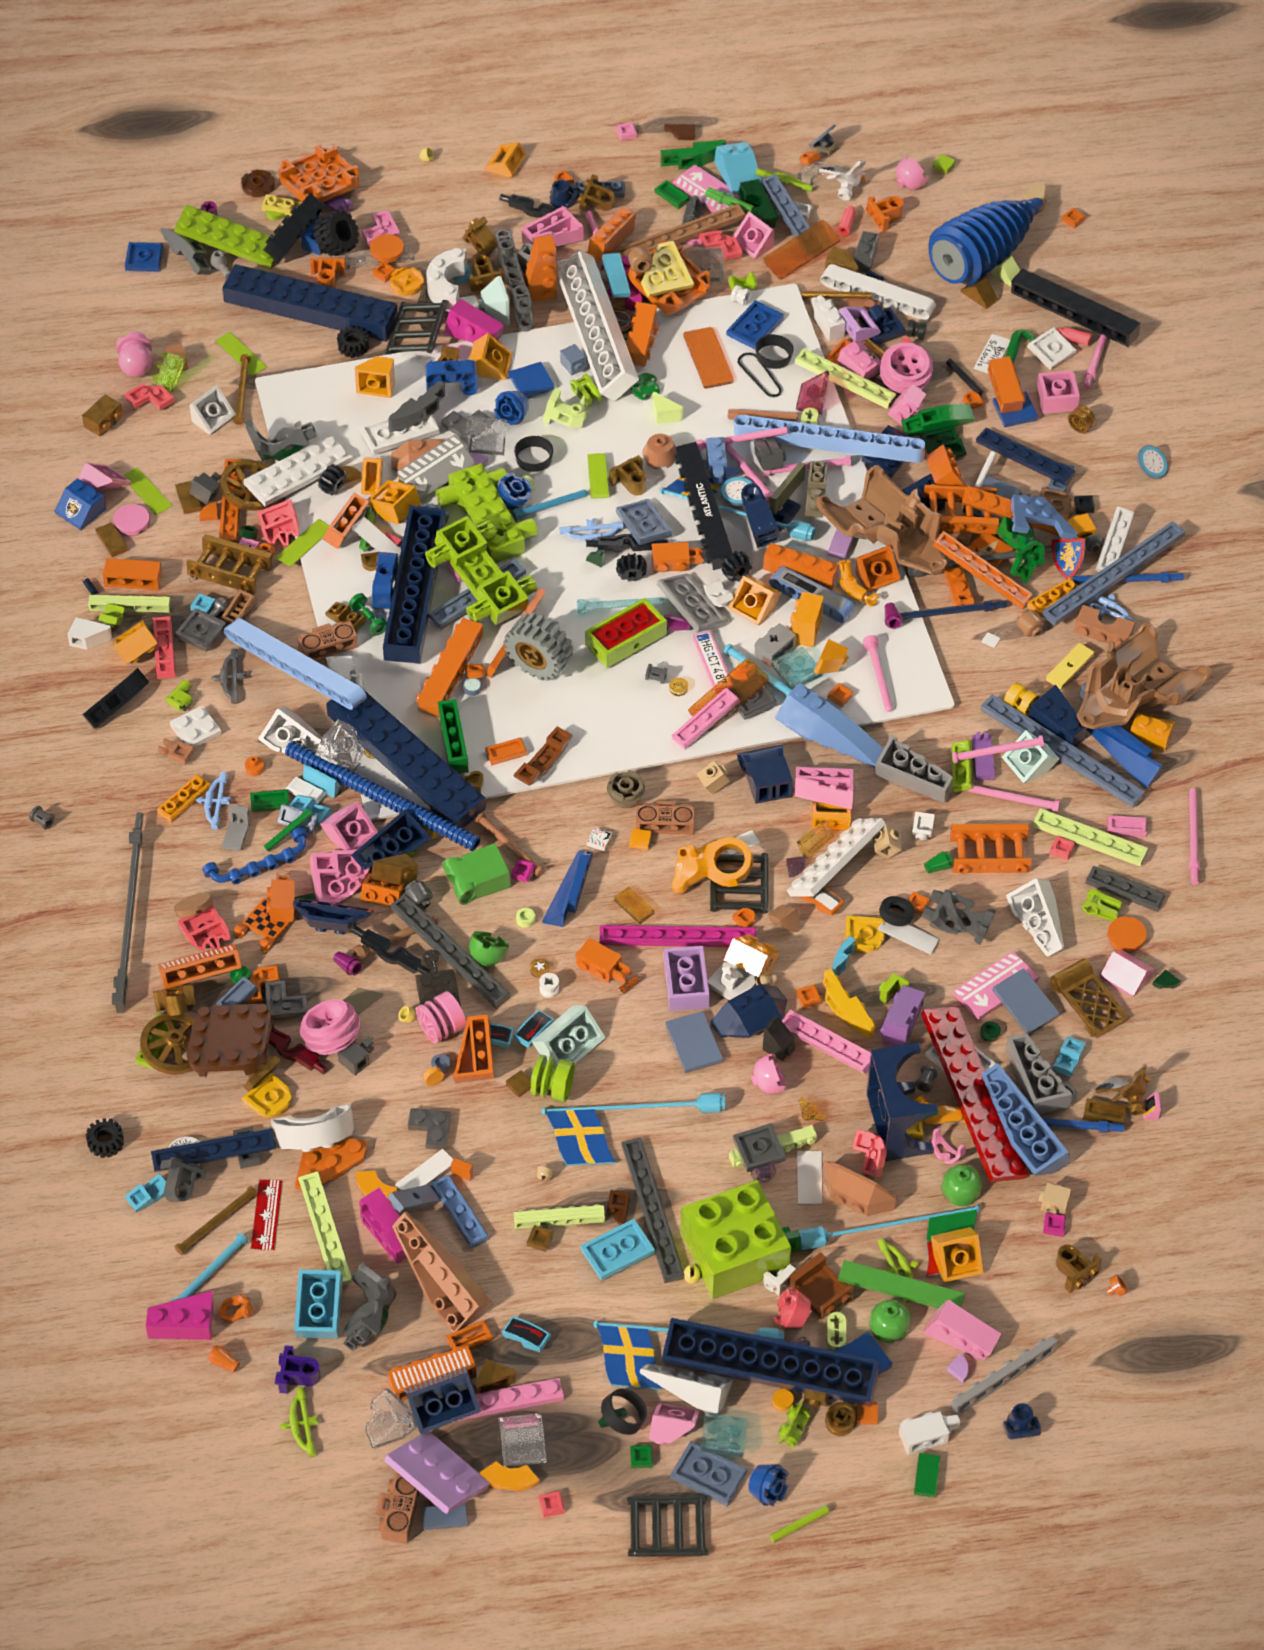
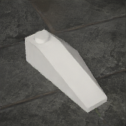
M286 706L276 710L258 738L272 750L285 753L288 743L293 740L296 743H300L301 746L304 745L306 748L311 749V751L329 758L331 761L339 753L300 716Z
M1036 878L1006 895L1012 913L1024 924L1023 927L1031 933L1034 941L1047 957L1065 949L1056 898L1049 880Z
M646 1364L640 1370L642 1375L692 1406L702 1409L707 1414H716L723 1409L733 1382V1378L710 1373H706L705 1376H698L692 1370L679 1371L678 1373L672 1367Z

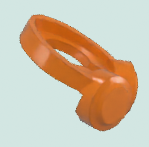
M239 1294L238 1296L226 1299L220 1305L219 1315L226 1322H235L243 1317H252L254 1309L250 1304V1298L244 1294ZM243 1304L234 1315H227L228 1307Z

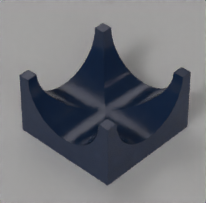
M919 1042L874 1049L870 1053L866 1095L877 1134L883 1138L886 1144L887 1154L885 1161L933 1153L931 1142L917 1141L908 1135L906 1131L918 1121L938 1115L937 1104H923L908 1098L906 1095L915 1092L914 1081H896V1076L904 1062L920 1053Z

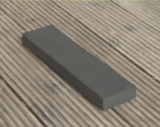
M1095 866L1092 867L1085 883L1158 912L1165 898V894Z

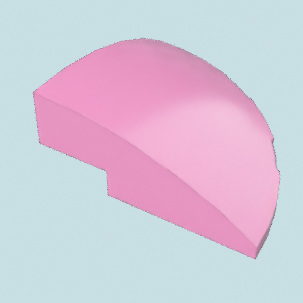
M333 850L332 853H312L309 859L316 901L338 904L352 896L359 889L369 868L363 870L351 856L356 850Z

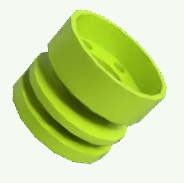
M540 1054L532 1071L531 1095L538 1096L540 1093L542 1098H546L549 1090H551L552 1100L566 1103L574 1080L575 1062L561 1059L557 1067H555L554 1057L550 1056L547 1061V1056Z

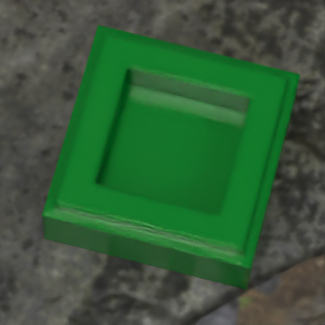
M652 1445L630 1446L631 1469L653 1468Z

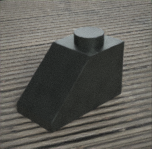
M774 1015L764 1028L763 1051L769 1054L774 1053L777 1059L783 1061L787 1056H791L795 1049L794 1036L777 1015Z

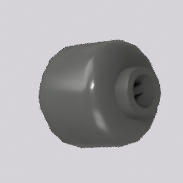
M414 880L405 887L406 891L404 894L422 910L431 904L430 900L433 897V893L424 881Z

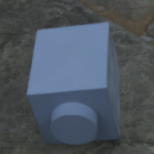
M576 344L560 350V363L572 376L586 369V356Z

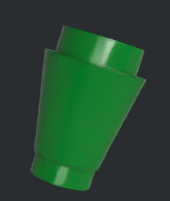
M942 851L925 862L924 867L929 874L950 869L954 862L949 851Z

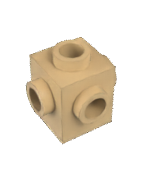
M884 825L873 837L875 852L887 859L900 852L902 847L899 831Z

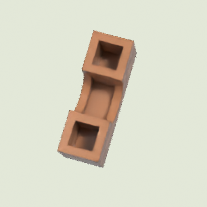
M1084 605L1075 621L1074 633L1107 644L1113 641L1115 647L1133 635L1135 622L1121 617H1117L1113 624H1103L1099 621L1100 610Z

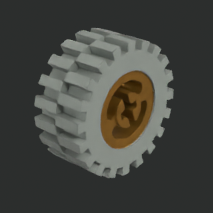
M535 613L522 615L505 635V640L503 641L504 645H506L504 647L505 651L510 652L508 654L509 658L515 660L514 664L516 666L520 665L522 667L521 670L523 672L528 671L530 676L534 677L536 675L539 680H543V678L546 681L555 679L574 654L572 652L574 650L573 646L570 645L572 642L569 638H566L567 634L564 631L561 632L559 630L560 626L557 624L553 625L552 620L549 618L545 620L544 616L540 614L537 617Z

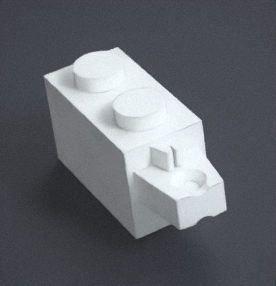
M821 295L812 298L814 320L827 340L830 342L845 337L846 322L830 299L825 300Z
M940 1411L936 1413L929 1412L916 1419L908 1418L900 1423L899 1435L907 1455L947 1444L949 1434L952 1432L951 1430L960 1427V1420L957 1415L945 1417V1415H941Z

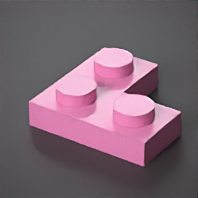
M388 210L372 214V220L376 226L362 230V236L368 246L379 235L392 234L400 237V232Z

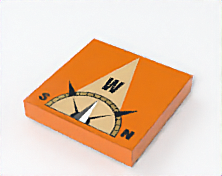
M980 534L967 547L978 556L1013 551L1012 547L991 534ZM1006 559L990 561L988 563L998 568Z

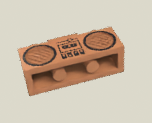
M351 621L338 622L332 627L328 623L312 628V633H304L297 637L300 653L315 661L358 647L357 634Z
M656 801V805H651L650 803L637 804L636 829L648 830L652 834L693 835L694 806L688 804L675 805V801Z
M395 1472L394 1479H390L387 1491L391 1494H379L375 1514L384 1518L379 1520L378 1531H381L382 1540L408 1544L420 1491L398 1472ZM387 1501L390 1502L389 1510L385 1509Z

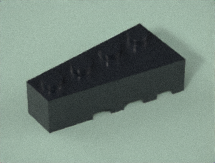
M309 193L299 206L295 205L290 211L292 215H287L283 219L282 223L284 225L281 226L279 224L273 231L275 236L270 235L265 241L267 245L263 250L279 263L326 205Z

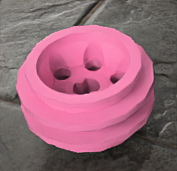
M898 343L885 351L881 359L880 376L884 384L892 391L902 394L911 384H914L920 390H923L929 384L933 372V360L924 348L913 343Z
M332 999L315 1005L304 1015L300 1034L308 1049L318 1054L328 1055L339 1052L352 1044L358 1036L361 1022L355 1012V1008L351 1004L342 1000Z

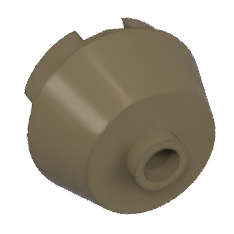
M628 770V772L619 774L616 772L610 777L607 784V792L616 806L632 808L643 796L645 785L640 775L634 771Z

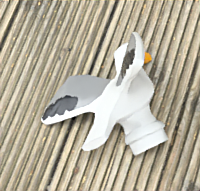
M865 160L858 161L849 172L839 165L823 167L819 170L822 173L833 174L828 176L827 179H836L841 183V188L838 189V197L842 200L851 199V196H853L852 188L859 185L860 179L866 181L863 166L866 164Z

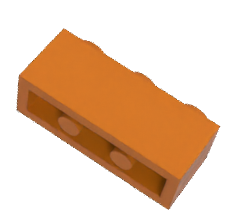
M1010 356L989 360L987 371L1001 413L1022 410L1025 394L1021 392L1020 379L1016 377V367L1011 362Z
M354 492L328 527L323 540L338 549L351 532V527L364 514L369 501Z
M106 558L103 571L104 586L159 590L163 574L161 562Z

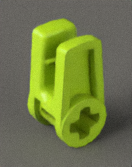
M587 373L577 380L573 379L570 381L572 391L580 400L585 396V402H588L587 408L592 405V398L597 403L601 402L602 395Z
M1095 889L1088 890L1086 894L1087 899L1081 906L1082 910L1088 915H1094L1109 921L1117 919L1118 912L1122 907V901Z

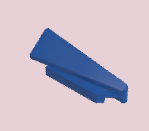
M1120 725L1098 729L1087 728V731L1144 788H1148L1160 777L1162 765L1151 759L1153 750Z
M584 850L577 852L542 923L564 927L568 912L576 913L593 852Z

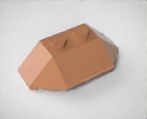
M445 439L408 440L391 453L392 469L400 470L444 442Z
M824 1161L822 1175L830 1198L837 1204L845 1205L854 1212L865 1216L895 1210L897 1195L890 1193L878 1183L842 1165Z

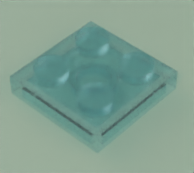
M803 646L771 662L772 668L792 690L799 682L805 685L823 676V674L814 673L817 663Z
M705 1413L700 1452L743 1458L747 1419Z

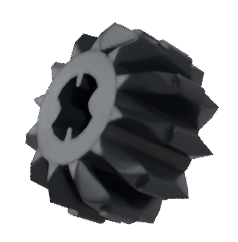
M335 464L327 466L326 470H323L322 475H320L318 487L321 491L333 496L345 484L347 472Z
M742 550L729 554V557L724 558L725 562L721 564V571L732 582L735 580L737 582L740 581L743 576L750 574L749 570L753 568L751 558Z
M628 553V555H622L620 559H617L616 572L621 577V580L626 579L627 582L630 580L635 581L636 579H642V576L646 575L647 562L642 555Z

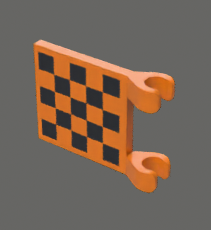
M263 898L250 914L235 926L234 931L236 933L234 936L241 939L247 929L252 930L265 937L260 941V950L266 953L291 922L270 921V913H266L267 902L271 901Z

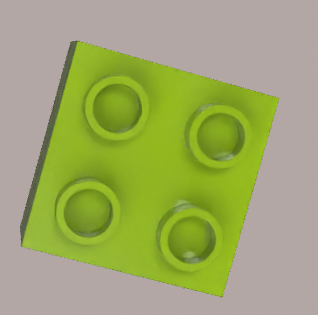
M758 1180L681 1207L680 1233L696 1266L700 1270L701 1277L712 1299L762 1282L766 1271L776 1277L782 1268L785 1269L790 1264L791 1246Z

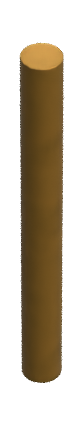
M802 291V298H814L821 295L823 298L871 299V292Z

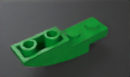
M726 139L693 142V147L660 150L661 167L678 165V170L689 169L693 165L699 167L715 160L716 146L726 145Z
M951 404L918 411V415L903 419L901 423L905 434L912 437L938 428L943 429L975 421L970 404Z

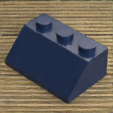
M465 1367L404 1389L420 1434L481 1412Z

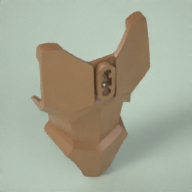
M874 465L866 472L862 497L848 506H842L832 502L826 495L816 498L815 505L844 536L868 539L873 544L879 541L886 546L891 545V549L894 550L899 564L929 574L942 573L947 566L943 553L932 546L939 535L941 514L932 512L920 502L917 488L910 495H906L885 476L884 470L878 465Z
M1146 622L1140 626L1137 632L1117 647L1114 646L1113 641H1110L1107 651L1108 658L1101 664H1095L1090 667L1085 696L1076 716L1082 726L1090 729L1126 725L1136 709L1145 704H1148L1149 707L1158 704L1181 705L1211 678L1212 670L1202 665L1194 670L1181 672L1172 670L1159 659L1158 631L1150 622Z

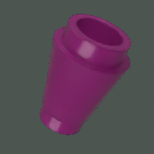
M889 602L884 606L885 625L890 629H897L901 626L903 618L895 604Z
M671 613L664 615V618L667 620V631L689 630L690 624L685 618Z
M340 951L335 953L333 961L347 975L356 976L361 971L362 962H360L359 958Z

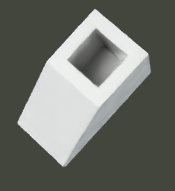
M76 617L68 632L69 645L88 650L112 639L111 626Z

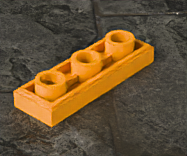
M1068 578L1028 601L1027 607L1030 610H1035L1039 616H1042L1043 610L1077 588L1078 585L1071 578Z
M196 774L157 808V813L172 823L194 804L197 798L202 797L209 790L211 784Z

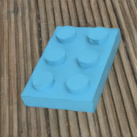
M635 1219L580 1245L581 1252L600 1281L655 1254V1249Z

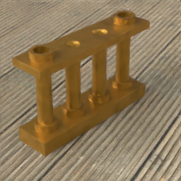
M205 534L202 538L203 553L198 561L187 560V575L233 589H242L253 595L256 593L255 577L260 569L270 571L272 568V553ZM210 554L220 557L214 567L204 564ZM227 559L236 561L231 571L221 569ZM244 564L253 566L247 577L238 574Z

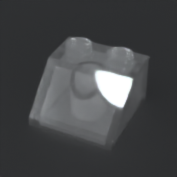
M723 246L688 247V258L702 272L708 270L711 274L709 277L710 281H724Z

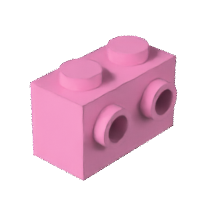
M911 384L895 400L887 414L902 424L901 420L912 417L915 412L917 413L922 408L923 404L921 402L926 394L914 384Z

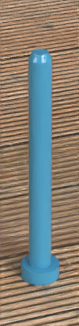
M583 489L520 510L514 508L512 509V515L514 520L518 521L521 520L522 516L588 495V492Z

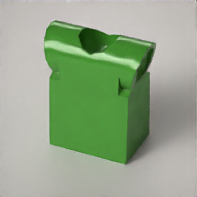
M495 843L467 853L461 858H448L442 863L449 881L454 885V892L461 905L472 902L476 897L481 898L511 888L508 868Z

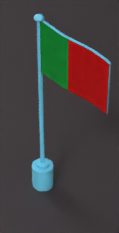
M975 1205V1207L832 1233H828L827 1229L824 1230L822 1226L797 1230L800 1236V1250L824 1247L826 1242L829 1241V1237L929 1219L926 1237L928 1254L926 1277L940 1275L934 1258L931 1236L969 1227L974 1230L976 1213L980 1211V1207Z

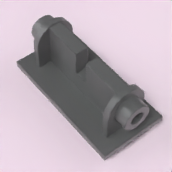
M697 195L691 197L690 202H687L682 224L701 217L704 204L700 203Z

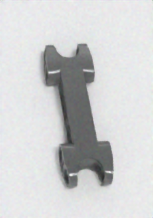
M499 230L496 232L497 257L499 266L504 272V278L515 312L516 323L519 330L524 332L530 331L534 328L531 312L532 300L517 259L513 237L509 230Z

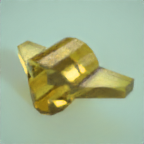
M803 1097L799 1099L802 1110L801 1114L804 1120L824 1121L826 1119V1116L819 1111L814 1103L808 1102Z

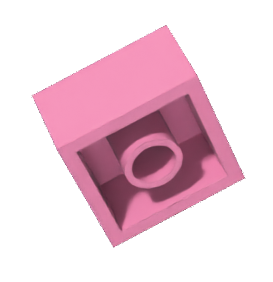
M1073 370L1038 373L1036 388L1043 414L1074 411L1079 405L1080 395Z

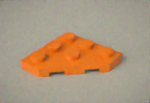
M344 1138L334 1143L333 1147H317L312 1151L303 1152L295 1189L302 1190L298 1177L318 1171L321 1183L324 1185L330 1180L334 1181L344 1175L353 1166H359L365 1159L368 1146L367 1141Z

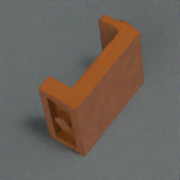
M819 1253L789 1277L790 1288L792 1290L797 1289L810 1299V1308L821 1320L836 1312L842 1304L846 1305L853 1299L854 1286L852 1284L847 1286L844 1282L838 1281V1276L826 1265V1257L822 1253Z

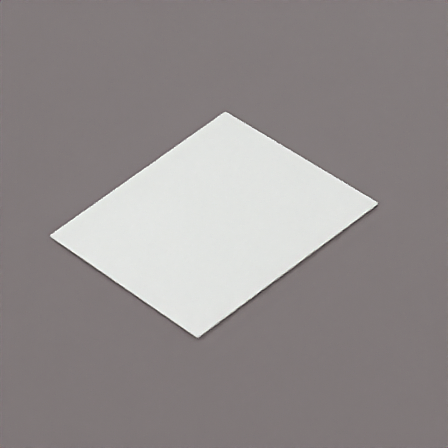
M796 284L751 291L745 306L741 305L738 301H731V295L697 300L683 310L671 315H665L657 308L656 325H659L658 335H654V348H650L651 358L646 361L645 367L634 365L638 375L642 373L655 375L657 377L655 383L659 386L660 395L684 407L682 421L656 424L652 407V394H647L643 401L634 396L633 390L629 388L616 401L603 395L601 402L598 403L592 398V405L588 408L586 407L588 415L587 420L583 421L582 428L568 427L552 419L549 424L543 422L547 403L553 390L527 398L529 409L523 421L519 424L509 425V423L504 421L500 422L494 413L496 408L495 399L501 392L517 391L509 377V373L505 380L479 377L477 375L478 391L474 395H465L462 392V384L445 383V396L439 401V410L432 415L439 428V434L422 440H447L454 433L442 425L441 420L454 410L467 419L479 409L492 418V423L468 443L460 437L459 439L469 454L474 452L488 456V462L483 466L486 472L503 467L507 474L516 473L515 476L520 478L524 475L532 478L535 490L531 492L529 502L518 507V510L583 489L588 492V495L522 516L521 520L515 521V523L532 518L537 526L538 535L525 539L524 554L496 563L500 568L515 559L526 569V574L521 578L531 575L536 581L537 591L540 588L546 591L533 613L537 617L540 614L546 620L549 618L552 621L558 622L559 630L567 634L566 638L572 639L571 646H573L574 650L572 652L574 654L571 660L555 679L546 681L544 678L539 680L536 675L534 677L530 676L528 671L523 672L521 670L522 667L520 665L516 666L514 664L515 660L510 659L508 656L510 652H507L491 678L487 675L478 678L482 683V690L478 695L469 696L464 693L463 682L468 678L464 671L449 699H456L468 756L469 772L460 773L462 777L469 776L473 771H480L484 779L481 794L486 799L612 775L616 772L622 773L628 770H638L802 738L775 719L787 695L755 673L751 678L760 677L777 700V705L744 720L734 706L686 750L672 739L671 735L718 695L714 692L693 641V634H697L693 627L690 625L689 630L667 631V635L607 669L585 646V631L643 598H646L663 617L665 614L669 615V613L683 617L656 585L660 579L687 573L705 595L704 585L719 579L724 590L732 592L733 596L740 581L737 582L735 580L732 582L721 571L722 568L713 570L712 565L707 563L706 549L703 550L702 554L704 562L702 564L690 565L689 571L653 572L652 551L634 552L629 544H624L623 550L620 552L605 551V564L601 568L586 561L590 552L598 550L597 547H586V541L570 538L565 534H560L559 527L587 526L586 519L592 520L594 518L595 525L622 522L616 513V507L649 499L672 530L671 537L660 540H668V543L688 542L689 548H702L701 539L703 537L698 535L696 528L698 522L693 520V506L689 507L687 499L660 493L662 487L666 488L680 477L678 472L679 464L676 465L674 463L669 468L665 466L654 469L646 464V460L642 455L643 448L652 435L666 434L672 438L675 446L692 443L695 440L703 439L705 441L706 438L735 436L734 420L728 419V409L797 413V422H801L803 410L814 408L818 411L817 425L851 429L834 382L795 363L796 357L803 348L824 358ZM755 300L784 314V319L770 334L787 338L794 347L793 355L787 366L780 369L767 368L782 389L781 394L777 397L767 396L738 364V357L746 352L756 354V349L754 350L726 335L728 328ZM574 322L532 329L526 332L520 331L503 334L498 339L502 345L513 353L509 371L541 361L554 384V388L562 390L560 397L566 405L572 406L579 404L581 401L571 389V380H577L587 373L598 389ZM628 333L623 336L625 343H627ZM463 341L445 345L459 348L458 361L470 359L473 343ZM576 344L586 356V369L571 376L560 363V350ZM443 345L435 346L432 353L413 351L380 356L394 358L395 386L391 398L356 393L355 367L372 358L256 378L255 384L269 439L272 440L282 428L294 427L298 421H301L302 425L312 422L316 430V437L309 440L308 446L332 435L352 456V462L344 466L358 469L362 476L364 457L384 458L381 486L388 480L398 482L397 470H393L391 467V453L397 448L373 455L360 432V426L389 417L410 398L417 401L421 395L427 392L425 366L428 362L437 361L440 358ZM766 346L759 351L762 356L770 360H782L789 356L783 348L778 346ZM752 355L741 357L740 363L769 394L774 395L779 392L778 387L757 361L756 357ZM527 436L546 438L553 446L551 464L539 472L523 470L516 462L514 454L516 443ZM753 440L730 443L768 490H771L773 493L791 473H774L766 476L765 471L755 456ZM781 444L782 450L786 454V461H783V465L845 458V456L850 455L851 466L828 467L825 495L832 502L842 506H848L861 499L867 472L864 462L861 461V455ZM540 447L525 448L518 455L519 459L530 464L544 462L550 457L548 452ZM704 448V450H700L702 459L707 460L706 448ZM726 451L727 466L740 469V472L733 477H744L751 481ZM605 453L609 498L591 499L587 454ZM637 455L643 459V472L646 475V491L639 496L632 495L619 480L616 481L615 486L609 483V470ZM809 469L805 470V479L789 497V499L801 506L791 522L796 519L812 524V526L816 527L814 538L812 541L790 537L788 528H784L781 532L779 531L781 540L774 544L837 564L841 560H846V563L847 560H850L852 574L856 577L857 584L864 588L855 574L857 557L883 548L886 545L879 541L873 544L868 539L853 538L846 559L828 555V550L837 528L824 515L823 518L805 516ZM362 477L343 484L338 493L333 496L321 491L318 487L319 479L285 496V501L292 500L297 513L299 536L318 519L330 526L354 492L367 500L371 495L361 494ZM447 482L446 484H444V485L441 486L440 488L445 487V486H448V485H449V482ZM720 490L714 495L717 505L745 512L743 505L735 506L725 502L721 497ZM435 491L420 500L421 504L419 506L425 507L426 503H433L440 508L446 509L450 513L446 526L465 516H468L471 520L467 512L462 513L458 504H449L441 507L437 501ZM508 509L513 518L512 509ZM719 509L732 552L742 550L753 562V568L749 570L750 574L746 576H753L771 586L769 579L774 573L763 570L764 554L769 545L757 549L747 517ZM377 513L374 526L384 535L388 532L402 539L403 543L407 517L400 524L385 521ZM623 523V529H618L615 534L608 537L631 533ZM612 528L593 530V532L605 533L611 531ZM353 529L338 549L322 538L300 558L317 626L330 623L331 627L336 625L337 623L328 618L325 612L336 601L349 605L350 599L358 593H363L367 597L368 601L365 608L368 607L375 616V620L384 618L388 621L389 609L373 608L372 585L376 570H365L361 561V554L378 551L371 545L370 549L366 550V552L359 549L361 538ZM587 530V531H576V532H571V533H572V534H577V535H583V534H589V533H590V530ZM893 549L892 552L901 580L867 592L868 596L873 593L878 594L879 599L875 600L878 602L877 604L869 607L865 600L860 602L848 597L839 582L841 577L839 566L838 579L832 591L850 600L855 606L854 611L843 623L822 614V622L814 647L796 644L791 651L772 667L754 656L755 642L759 638H763L770 628L775 627L779 623L790 630L793 624L790 623L792 612H796V600L781 593L774 610L760 625H756L729 610L728 606L731 601L722 607L715 605L728 622L726 626L707 631H711L733 686L745 681L732 680L730 673L741 662L730 654L726 655L724 653V648L728 644H732L735 650L793 690L800 682L844 713L859 727L954 708L953 698L923 618L905 619L897 629H890L885 625L884 606L889 602L895 604L899 613L919 610L903 565L898 563ZM628 553L642 555L647 562L646 575L642 576V579H636L635 581L630 580L627 582L626 579L621 580V577L616 572L617 559H620L622 555H628ZM444 563L438 566L430 612L468 589L463 581L458 582ZM536 592L528 595L529 600L527 606L535 596ZM362 609L354 611L363 614ZM524 611L498 625H495L489 616L479 621L478 623L483 624V637L468 664L483 665L486 674L489 665L503 645L505 635L519 620ZM465 613L442 629L429 619L421 664L384 661L383 642L385 632L378 636L373 635L370 631V626L373 622L368 620L356 632L358 638L357 648L329 657L351 656L352 663L356 664V674H362L363 689L447 763L439 717L419 711L416 699L418 693L424 689L425 680L430 678L433 666L437 665L441 651L446 649L448 638H452L456 624H459L462 618L468 620L470 618ZM869 635H875L878 638L879 646L877 652L892 704V711L890 712L885 710L871 655L864 647L863 639ZM828 639L849 648L846 654L849 656L846 665H841L838 672L814 673ZM326 657L327 666L329 668V657ZM649 664L664 669V667L668 668L664 684L652 679L645 680ZM838 683L854 692L853 697L843 707L827 698V694ZM682 684V688L685 689V691H680V694L677 691H672L675 689L674 685L680 686ZM556 726L573 735L559 759L537 782L529 786L513 777L514 773L523 763H528L544 746L546 738ZM345 732L355 774L358 773L360 776H364L365 779L368 778L370 781L375 782V784H379L385 789L399 794L400 797L403 796L405 799L410 800V802L412 801L420 807L431 810L424 801ZM521 737L527 750L526 756L491 766L485 752V747ZM364 794L361 795L364 810L371 821L399 815V812H394V809L390 810L384 804L381 805L379 802H375L374 799L371 800L369 797H365Z

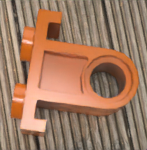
M874 196L868 198L867 214L871 215L876 226H879L882 232L889 230L890 222L902 217V198L891 196L875 202Z
M345 258L310 259L311 275H315V272H318V284L335 288L337 273L346 274Z

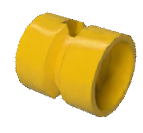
M1016 682L1007 691L1004 702L1013 708L1017 707L1018 711L1028 716L1031 705L1040 696L1032 690L1027 691V687Z

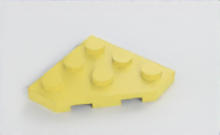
M674 241L658 244L652 256L653 264L645 272L641 281L647 297L692 288L694 282Z

